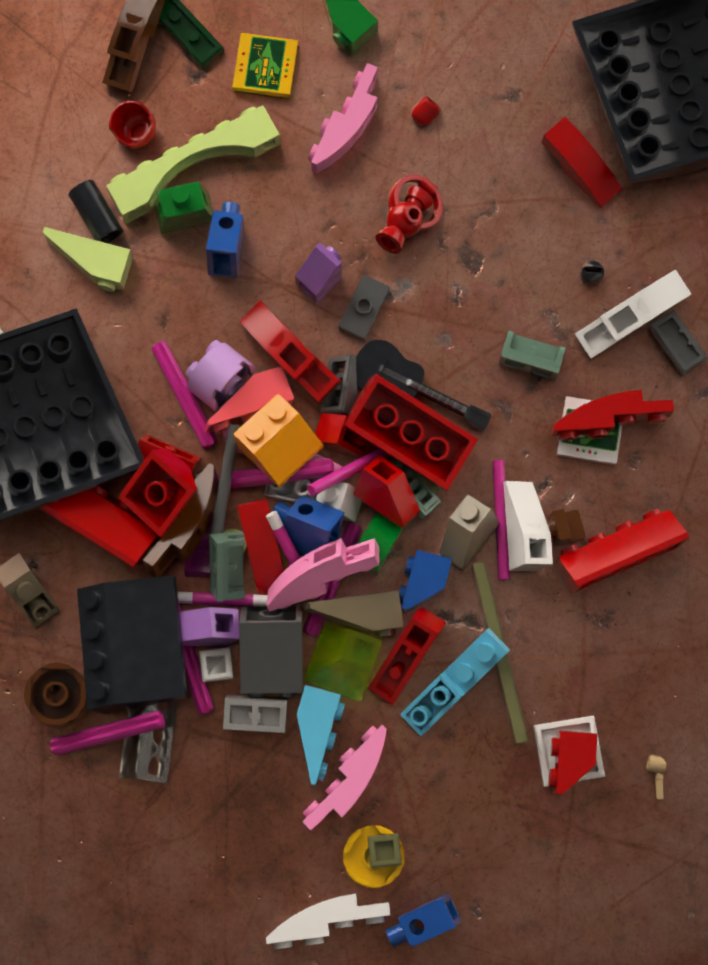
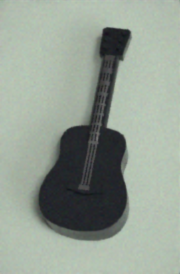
M372 340L365 344L356 356L357 390L360 393L369 378L378 374L412 397L416 398L417 395H420L463 416L464 421L480 432L485 430L491 418L490 413L473 405L469 407L423 384V367L404 358L391 343L385 340Z

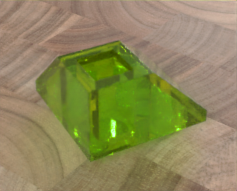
M324 623L304 681L361 702L383 640L352 629Z

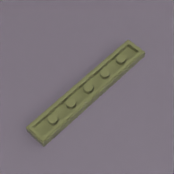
M483 561L473 563L471 570L486 630L490 628L505 644L486 564ZM506 654L495 665L515 746L526 743L528 737L508 655Z

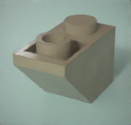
M20 553L0 566V582L34 628L60 611Z

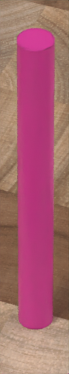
M379 448L309 484L307 490L311 496H315L361 472L365 466L379 455L383 458L391 455Z
M494 460L495 516L500 522L496 527L498 580L506 581L511 580L503 484L506 481L505 461Z

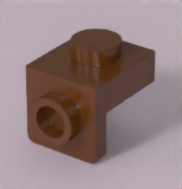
M564 509L551 512L548 517L549 521L546 522L551 533V539L554 538L556 546L580 541L585 538L578 510L565 512Z

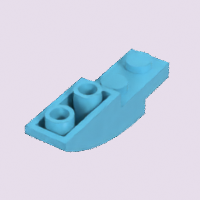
M488 628L400 715L422 736L476 685L510 649Z

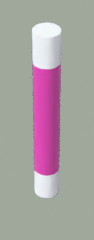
M277 511L270 512L266 515V518L289 564L292 565L300 559V556Z
M178 591L177 594L179 604L267 607L268 595L245 594V597L241 599L217 602L211 593Z

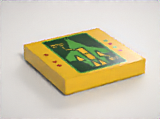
M241 33L232 86L233 91L290 98L298 40Z

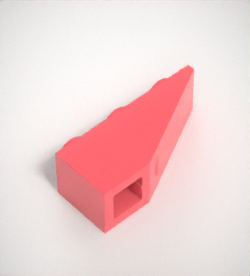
M280 366L254 374L208 420L205 432L215 431V434H221L229 428V424L234 425L241 422L245 424L277 394L291 405L294 401V396L283 367Z

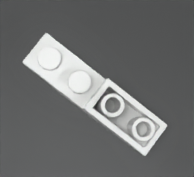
M675 269L609 310L600 318L575 333L590 359H592L692 294Z
M356 893L322 901L300 911L280 924L266 937V944L273 943L274 949L293 947L292 941L305 939V945L324 943L323 937L329 936L328 923H334L335 928L354 926L353 920L365 919L366 925L385 922L384 916L390 915L389 902L358 906Z

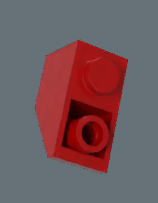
M380 455L363 468L353 495L401 528L418 515L420 509L404 471Z
M557 732V738H551L550 756H555V769L549 770L548 786L554 788L553 795H562L596 765V733Z

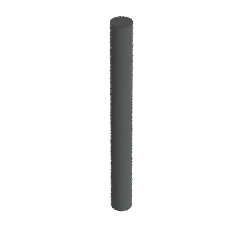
M229 424L210 534L223 533L238 447L233 434L241 427L238 425Z

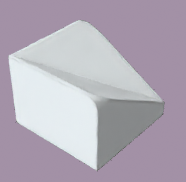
M230 647L199 651L203 682L235 679L232 649Z

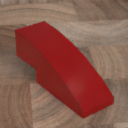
M565 116L543 135L542 144L561 163L560 168L600 209L622 190L621 185L603 159Z
M266 498L237 505L258 595H268L270 586L284 572L277 539L266 518V515L270 513Z

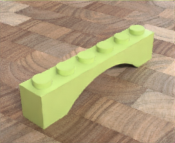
M264 105L258 108L250 107L233 121L225 120L216 125L215 130L205 135L200 133L193 136L188 144L180 148L172 147L166 150L162 157L154 161L147 160L137 166V170L127 175L122 173L112 178L106 186L124 223L127 224L152 211L157 192L164 189L178 173L195 163L223 155H242L255 158L281 145L280 134Z

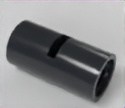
M94 180L84 181L69 192L68 195L94 240L110 243L123 233L122 227L110 207H108Z

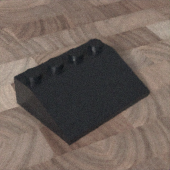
M176 576L106 582L77 589L87 710L110 714L188 697Z

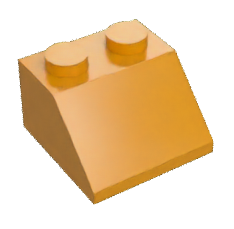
M279 394L272 398L233 434L238 448L278 487H281L324 447L302 416Z

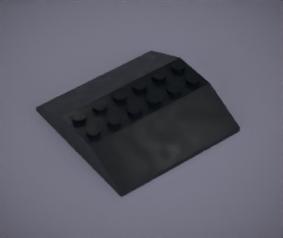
M639 0L572 21L574 32L630 183L680 176L708 167V0Z
M77 308L0 334V522L136 472L144 458Z

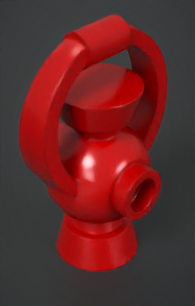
M408 175L402 177L393 185L388 196L387 227L376 234L377 243L384 250L398 254L402 250L405 238L412 237L417 232L427 230L439 221L443 211L442 198L438 187L426 176ZM408 182L417 183L419 187L410 186L407 190L405 201L399 202V192L402 185ZM434 204L431 219L427 223H423L422 212Z

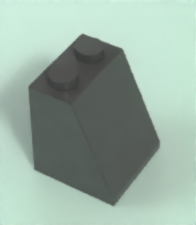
M292 604L288 608L276 609L270 612L267 607L242 606L239 621L241 694H248L251 697H262L266 693H278L282 697H292L297 693H303V604Z

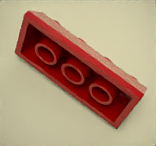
M378 374L369 378L344 424L345 427L446 491H448L478 441V438Z
M102 484L39 507L132 567L143 564L148 548L153 544H157L162 538L120 499L117 500L110 496V490Z
M658 508L644 514V520L633 525L632 520L615 527L616 533L605 536L603 532L589 538V544L578 549L577 544L561 550L562 556L558 557L555 562L571 595L681 547L690 538L687 531L670 510L661 513Z

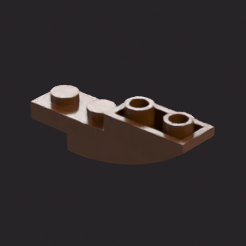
M165 0L126 1L107 53L111 55L102 83L133 92L149 37L154 38Z
M209 463L203 471L197 472L194 476L197 487L196 493L164 537L157 544L151 545L146 551L143 562L148 573L153 577H160L176 557L187 562L204 537L211 522L218 492V477L214 465Z

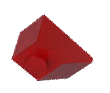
M321 414L315 435L325 448L354 459H359L379 449L344 426L348 418L347 415Z

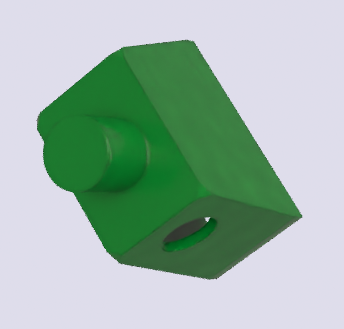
M200 182L178 185L157 192L154 206L161 234L211 223L213 209L210 196Z

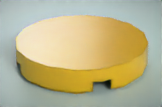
M366 826L356 830L348 838L343 850V863L348 875L356 883L367 888H380L390 884L400 875L404 865V849L400 839L402 865L370 868L367 836L394 834L391 830L382 826Z

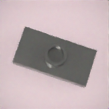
M363 275L339 323L338 329L365 341L389 293L390 286Z
M674 310L649 325L648 329L682 376L708 359Z

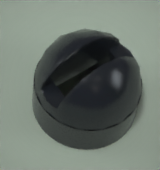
M593 260L586 262L582 266L580 278L584 284L596 286L602 281L604 268L599 262ZM586 269L599 270L600 273H598V272H586Z

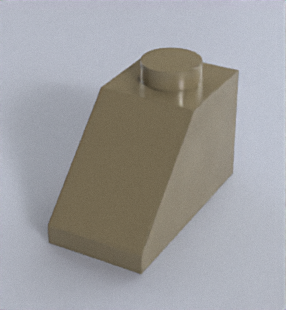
M467 494L449 518L439 554L443 557L451 558V563L464 570L500 523L493 511Z

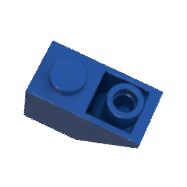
M416 550L415 558L408 557L404 574L410 575L407 587L401 585L399 591L402 613H408L443 593L452 562L451 558Z

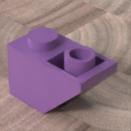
M319 242L295 275L296 285L316 304L341 280V256L332 247L328 246L325 248Z
M207 607L179 612L182 645L225 648L240 639L238 609Z

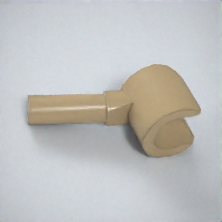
M649 755L646 771L656 773V799H664L663 774L665 773L666 762L660 756Z

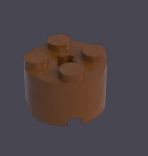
M63 663L46 664L31 675L26 683L24 699L27 708L37 720L48 726L56 728L71 726L82 720L88 711L85 677L69 665ZM58 688L65 693L64 698L59 699V703L51 698L52 694L57 693Z

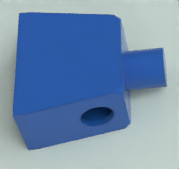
M224 202L222 211L216 210L213 212L206 246L208 275L237 278L244 224L243 215L239 213L240 205L237 203Z
M306 496L299 497L292 507L279 501L273 511H277L296 550L302 555H306L327 543L338 540L340 537L344 512Z
M447 893L398 917L400 923L386 929V934L393 947L406 941L413 947L457 927L462 920L450 894ZM421 920L424 924V929H417L415 921Z

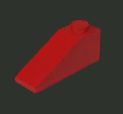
M420 606L367 689L393 705L446 622Z

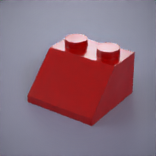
M169 448L156 449L149 452L118 498L156 534L164 537L196 493L197 487L191 469Z

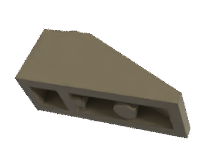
M399 590L303 604L304 611L366 633L377 632V637L395 635V629L404 627Z

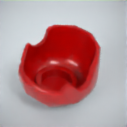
M128 100L118 104L112 111L109 129L124 147L139 149L147 145L154 137L156 120L144 104Z

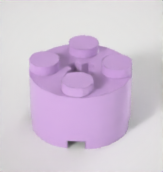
M214 340L206 349V354L199 362H193L188 367L185 373L189 378L187 388L217 412L219 407L223 406L246 383L247 375L253 376L255 367L227 343H220L218 340Z

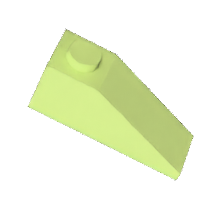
M44 227L43 234L46 241L90 280L98 284V288L109 292H114L115 289L124 290L133 260L130 249Z

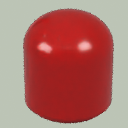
M423 96L412 109L411 115L417 124L428 126L439 115L441 108L431 98Z

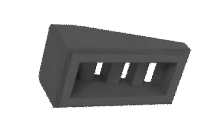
M356 356L329 357L328 368L343 382L338 384L322 401L320 414L329 413L349 416L357 400ZM339 368H345L344 372L339 373Z

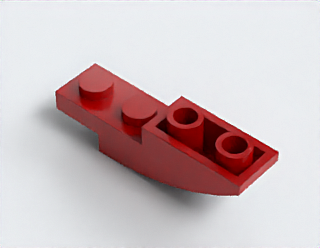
M261 300L240 320V323L260 345L318 402L321 403L341 382Z
M642 390L607 395L586 403L565 415L553 425L551 437L559 436V440L566 441L577 439V435L589 434V438L599 439L607 437V433L612 432L615 427L614 421H618L619 425L635 424L638 419H648V423L665 422L666 418H669L674 412L673 399L643 401Z

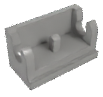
M227 694L224 705L223 729L285 733L288 698Z

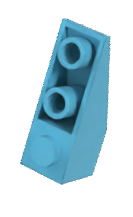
M305 685L297 711V719L311 785L316 786L318 780L324 781L328 763L323 762L326 750L332 751L337 735V733L331 732L334 720H341L345 703L340 702V694Z

